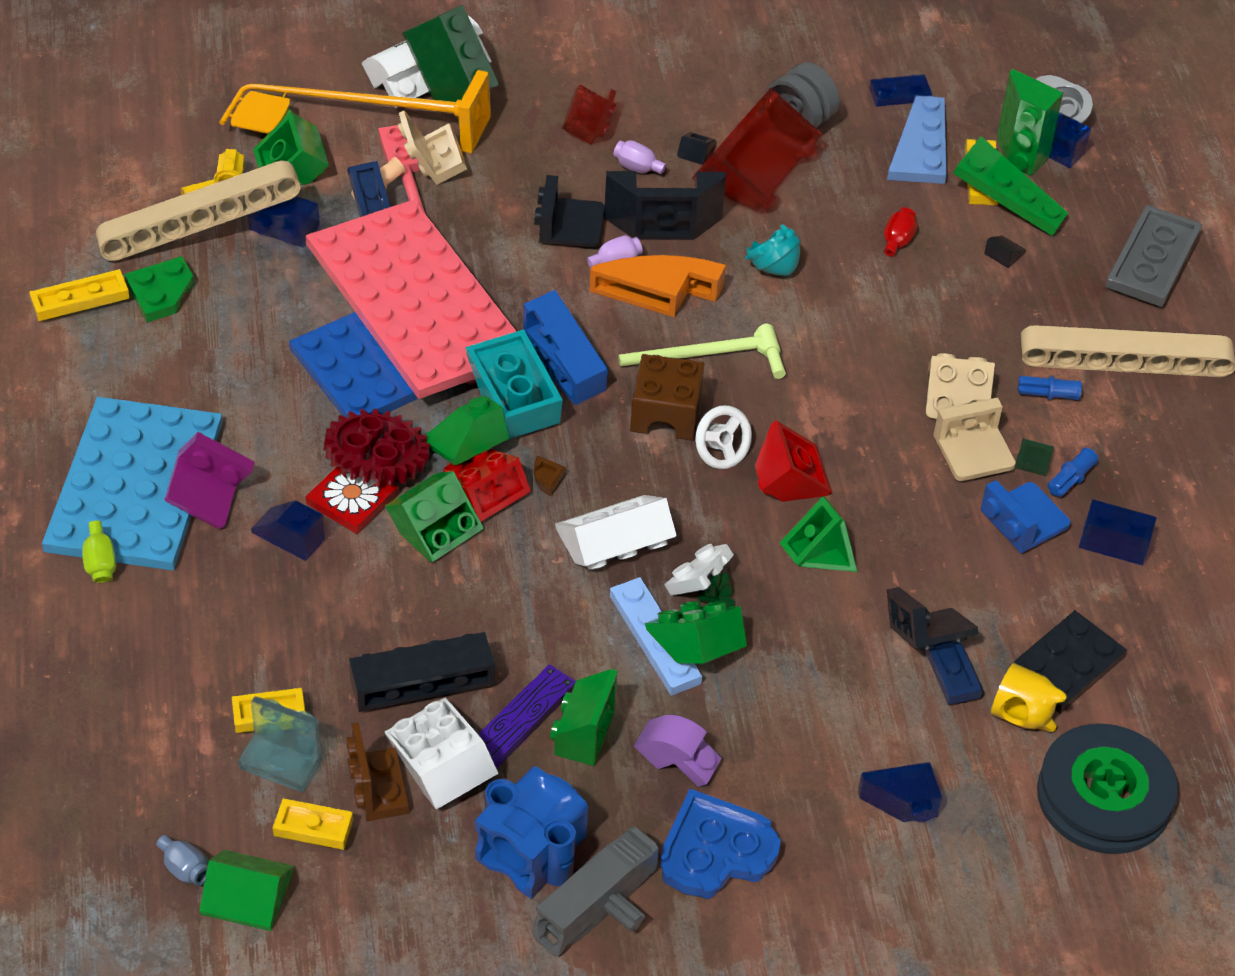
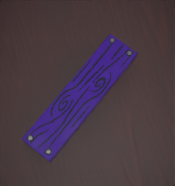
M549 664L478 734L484 741L496 769L562 703L565 693H572L576 681Z

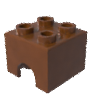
M642 354L632 398L630 431L648 434V426L651 423L662 421L671 424L675 428L676 438L693 441L702 396L705 363L689 359L683 360L662 357L660 355Z

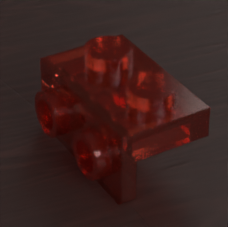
M579 84L574 91L561 129L592 145L598 136L603 137L610 126L607 118L611 117L617 103L613 101L617 91L611 89L604 98Z

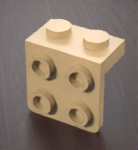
M405 110L399 112L401 123L398 124V127L403 137L408 141L404 144L405 149L412 160L417 158L418 166L425 177L430 176L435 184L438 185L467 169L455 131L450 124L423 136Z
M945 353L932 356L928 366L929 384L926 416L929 419L937 420L938 410L991 399L995 363L987 362V359L980 357H969L968 360L957 359L955 355Z
M998 398L979 400L974 403L950 406L938 410L933 436L955 479L958 481L1011 471L1015 467V459L998 429L1003 407Z

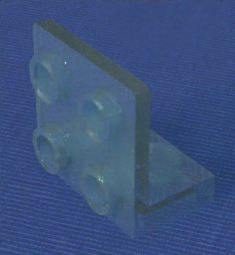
M255 696L251 701L254 735L238 760L239 769L303 793L322 761L319 721L307 712H297L282 706L275 700H265Z

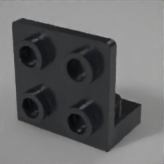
M900 587L887 589L890 628L917 649H932L936 647V644L946 641L963 642L969 636L979 634L978 626L953 608L929 612L924 605Z

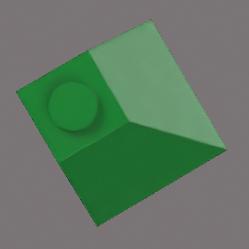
M485 395L471 399L468 404L456 409L426 434L430 449L454 466L509 439L502 406Z

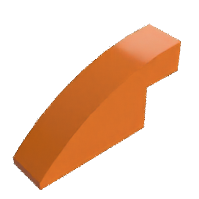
M652 255L621 258L592 266L590 269L589 291L675 318L687 294L713 302L717 301L724 287L726 265L685 256Z

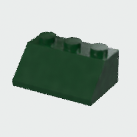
M463 5L402 32L433 100L456 102L458 99L462 100L477 70L489 72V88L499 85Z

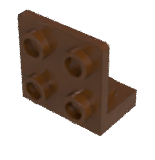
M359 722L351 723L352 737H346L349 755L347 760L350 778L354 779V796L357 809L364 808L366 821L409 814V805L396 747L365 753Z

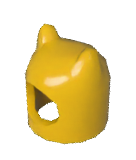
M1012 663L999 686L992 704L991 714L1021 728L1054 732L1057 725L1053 721L1052 716L1057 703L1065 702L1067 696L1062 690L1055 687L1046 676Z

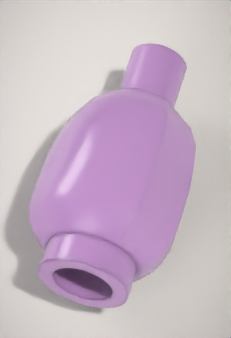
M620 140L614 149L613 156L618 158L619 164L631 171L642 174L652 170L662 175L666 169V164L657 160L651 149L636 141L629 140L624 142Z
M627 235L621 236L603 244L598 254L587 257L589 267L592 268L594 265L608 261L637 257L643 253L642 246L637 237L631 239Z

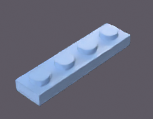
M639 577L610 588V598L669 694L672 696L702 683V675L696 665L676 663L646 630L645 623L657 619V613L662 611L642 579Z

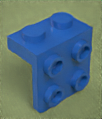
M997 480L987 484L985 487L980 510L1020 553L1058 535L1070 526V519L1033 482H1027L1010 492H1007Z

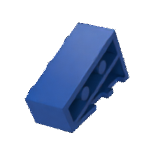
M556 290L525 303L523 329L550 378L572 403L577 405L606 391L608 368L605 362L600 359Z

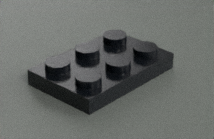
M1074 610L1013 663L1046 676L1055 687L1066 694V701L1057 703L1055 711L1061 714L1121 662L1126 656L1127 649Z

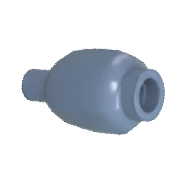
M163 835L157 840V847L164 852V865L176 878L187 884L194 883L196 886H201L205 883L209 859L202 851L187 841H173L167 835Z

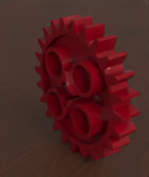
M361 409L360 415L349 411L348 418L339 415L337 422L331 421L330 428L326 429L323 450L326 451L325 458L331 459V467L340 466V474L350 472V480L361 477L363 478V484H367L369 480H374L377 486H380L381 481H386L390 486H393L395 479L404 484L406 476L415 479L417 472H423L424 466H427L430 444L427 443V435H421V427L412 428V420L403 422L402 415H398L395 418L390 417V411L380 415L377 409H373L372 414H368L364 409Z

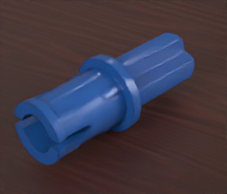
M1049 375V378L1020 376L1017 390L1020 394L1047 396V400L1065 398L1079 401L1082 382L1080 380L1055 379L1053 375Z
M1086 447L1072 461L1065 462L1061 467V471L1048 483L1047 487L1050 490V494L1062 497L1074 484H1080L1084 480V475L1097 464V454L1092 449Z

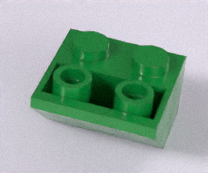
M454 471L435 473L385 505L400 535L429 562H434L484 529Z
M699 601L683 603L680 605V610L657 613V619L645 623L646 630L676 663L703 664L747 646L741 607L726 606L725 601L712 602L705 606H700Z

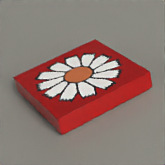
M339 466L305 496L306 504L358 534L385 508L386 504L390 503L398 495V486L394 484L390 486L386 481H381L380 486H377L374 480H369L367 484H363V478L361 477L350 480L351 473L340 474Z

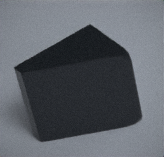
M689 132L681 136L677 156L694 163L703 164L715 147L716 141L713 138Z
M1000 235L990 237L987 240L984 254L1009 268L1026 253V249Z

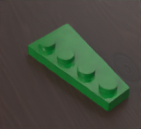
M982 136L959 162L953 172L960 179L1051 236L1055 234L1068 215V212Z

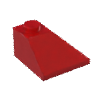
M777 420L771 423L755 464L759 478L757 483L762 492L766 495H772L782 502L816 498L831 494L832 491L817 445Z

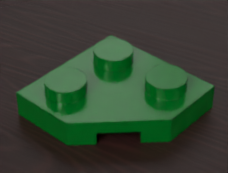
M183 256L124 274L125 282L147 323L176 314L181 306L183 296L186 292L189 293L194 285L193 275Z

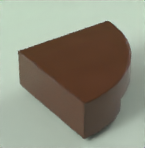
M537 456L534 462L535 482L544 493L552 496L566 475V467Z

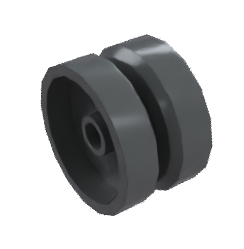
M802 62L788 70L785 75L771 82L766 90V102L773 119L784 131L794 136L802 137L808 135L821 123H825L832 118L839 110V94L832 78L824 69L814 63Z

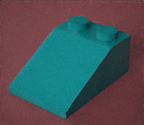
M524 329L465 347V352L481 396L485 395L502 406L509 439L560 423L563 400Z

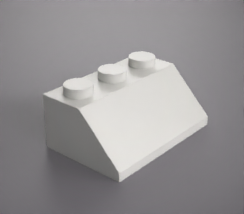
M642 495L555 524L556 530L575 564L587 566L588 569L602 567L607 564L606 559L615 556L618 559L637 555L636 549L648 546V549L663 547L667 545V539L676 537L667 499L649 495Z

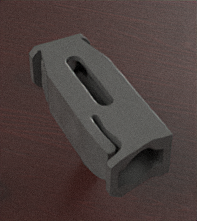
M632 826L625 834L603 848L536 907L537 916L532 930L535 940L553 956H558L564 951L566 945L582 939L609 914L628 931H636L640 927V923L645 919V915L626 899L650 874L657 870L659 848L656 843L637 827ZM546 930L558 940L555 944L544 936Z

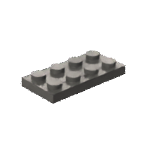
M1146 204L1107 278L1105 287L1163 307L1201 232L1203 224Z

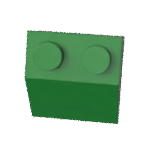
M290 112L253 149L258 168L277 161H288L293 165L300 185L310 184L329 166L317 126L293 112Z
M609 669L576 680L572 693H565L561 705L562 718L561 720L555 719L550 733V740L554 741L555 756L595 766L615 713L617 670Z

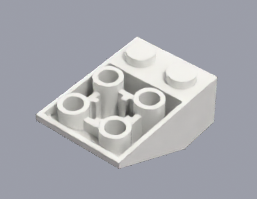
M446 698L428 704L424 710L410 718L398 721L392 728L385 731L390 743L394 748L396 747L401 760L435 809L442 807L498 774L484 741Z

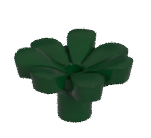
M725 572L715 576L712 575L710 577V586L698 592L700 602L725 601L726 606H735V601L729 597V595L733 594V586L728 584L730 581L729 575Z

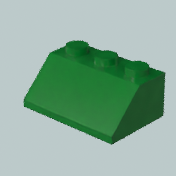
M1012 69L1009 72L997 139L1003 155L1020 171L1032 177L1049 159L1063 92Z

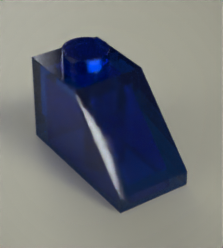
M294 500L270 507L251 528V533L306 561L325 540L323 514Z
M930 762L861 773L858 795L863 801L902 822H925L938 817L942 795Z

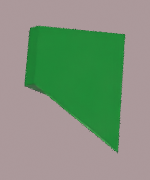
M822 496L781 540L780 545L799 567L858 572L845 520L829 500Z

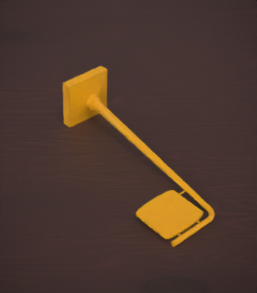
M477 70L462 100L458 99L456 102L247 84L239 89L219 123L224 125L228 118L232 117L231 126L269 134L283 120L288 111L290 99L284 97L286 93L454 113L455 117H459L461 151L472 153L491 118L489 72ZM251 89L284 93L283 97L250 91L242 98V95ZM239 100H241V102H240L239 105L237 106V108H236L234 114H231V113L233 112L234 108L236 107L237 103L239 102Z

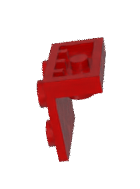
M488 449L456 466L448 464L443 468V472L454 471L480 522L531 492L519 457Z

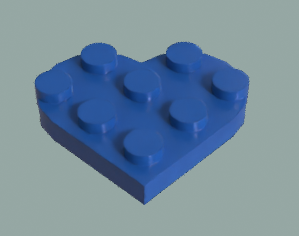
M689 789L663 845L660 862L662 880L665 884L683 894L700 896L705 899L713 898L717 891L725 886L730 877L758 882L763 879L764 874L769 872L777 862L780 838H778L777 833L771 827V821L759 813Z

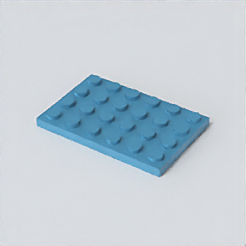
M97 397L42 541L43 552L83 558L82 546L84 540L90 535L88 523L99 520L102 521L103 533L112 540L116 563L174 571L192 515L164 500L178 451L197 432L217 441L223 424L222 414Z

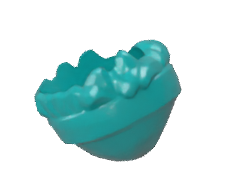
M781 224V229L776 230L769 240L762 244L754 241L751 245L752 248L748 246L745 259L752 260L753 265L758 270L768 274L787 276L792 274L797 268L800 258L801 240L793 229Z

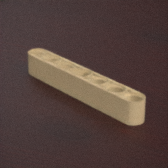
M277 161L104 222L96 230L100 253L107 260H120L296 197L301 189L296 171L288 161Z
M1038 325L1029 326L1020 334L1022 360L1026 365L1032 367L1225 377L1235 371L1233 342L1227 336Z

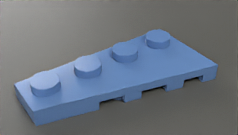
M933 96L915 97L891 162L887 180L945 184L946 139L944 98Z

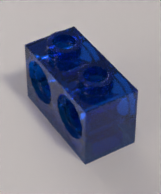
M1059 112L1049 158L1071 168L1085 154L1091 128Z

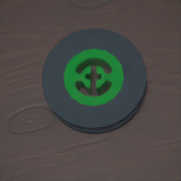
M1111 724L1082 725L1060 735L1051 744L1045 755L1037 783L1038 801L1042 812L1049 823L1062 836L1083 848L1110 854L1133 852L1154 842L1165 830L1178 794V783L1174 768L1163 751L1145 736L1128 728ZM1091 777L1093 780L1090 789H1088L1084 780ZM1124 787H1126L1130 795L1127 798H1121Z

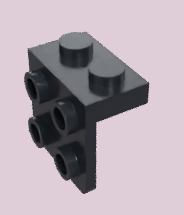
M547 175L545 187H539L538 205L542 206L535 209L534 225L540 226L539 242L584 247L599 246L604 204L598 201L558 198L559 176Z

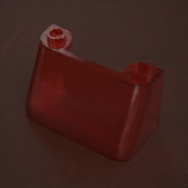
M770 88L697 172H726L724 197L756 211L761 207L766 210L777 198L773 194L777 186L802 157L808 160L819 148L815 143L822 136V133L777 92ZM696 173L692 176V179L694 181L696 178Z

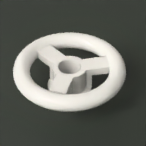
M718 406L708 411L701 419L696 431V447L700 457L706 464L716 469H728L740 463L747 455L751 445L752 431L750 423L743 412L732 406ZM721 415L731 416L726 425L711 423ZM740 424L742 442L740 448L735 453L732 446L733 433ZM707 447L722 450L725 460L714 458L707 450Z

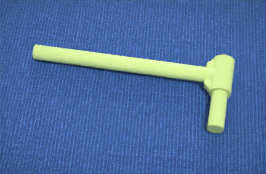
M771 324L759 326L753 337L618 355L619 366L623 367L640 364L642 354L683 359L757 349L758 352L768 357L774 378L780 379L786 374L779 354L781 351Z

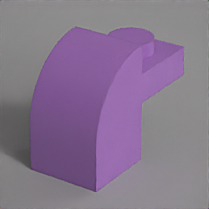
M663 715L649 720L634 744V747L657 769L675 764L698 787L708 783L722 759L703 740L707 731L695 722L677 715Z

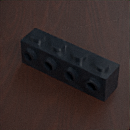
M485 632L464 634L456 638L441 641L433 640L425 644L397 647L390 651L374 654L367 653L349 658L350 680L359 712L495 685V663Z

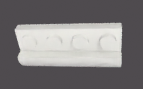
M468 16L474 28V31L479 39V42L484 50V53L490 63L492 61L479 37V35H481L483 32L478 26V24L470 16ZM406 41L373 55L361 63L374 89L384 85L389 96L419 98L429 93Z

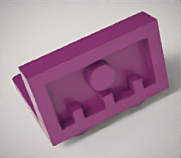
M197 432L178 451L164 500L215 528L222 529L226 524L235 488L252 472L255 462Z

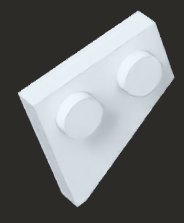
M708 544L695 553L696 559L691 563L687 562L677 567L672 572L674 577L664 584L670 595L704 590L709 587L711 583L707 577L711 573L713 576L719 574L723 566L733 556L728 545L724 544L713 547L712 544Z

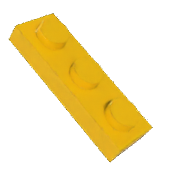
M120 269L29 292L38 321L129 299V291Z

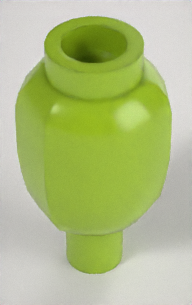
M91 521L88 523L90 535L84 540L82 546L84 569L92 576L94 583L109 582L113 580L112 574L117 567L112 540L103 533L102 521Z

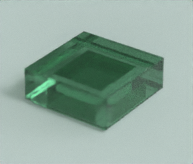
M1023 438L1015 468L1046 476L1054 446Z

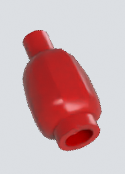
M902 207L889 218L884 229V238L887 243L884 253L887 256L893 257L897 249L907 245L914 236L917 229V221L915 219L916 213L912 209Z

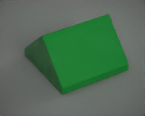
M222 850L208 862L199 910L200 915L271 931L292 877L294 866L229 850Z

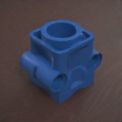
M535 766L516 784L505 779L494 780L486 788L485 810L475 819V831L478 833L475 860L489 870L508 876L513 881L516 889L531 900L547 883L552 886H561L574 874L575 849L587 837L588 805L586 801L565 780L555 775H549Z

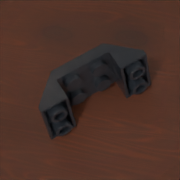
M606 171L604 219L630 237H637L639 240H695L722 220L726 172H696L695 188H637L636 171Z

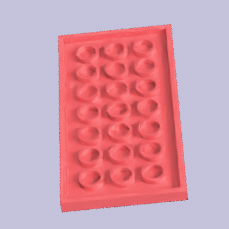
M415 200L306 235V245L418 399L475 379L465 347L516 332Z

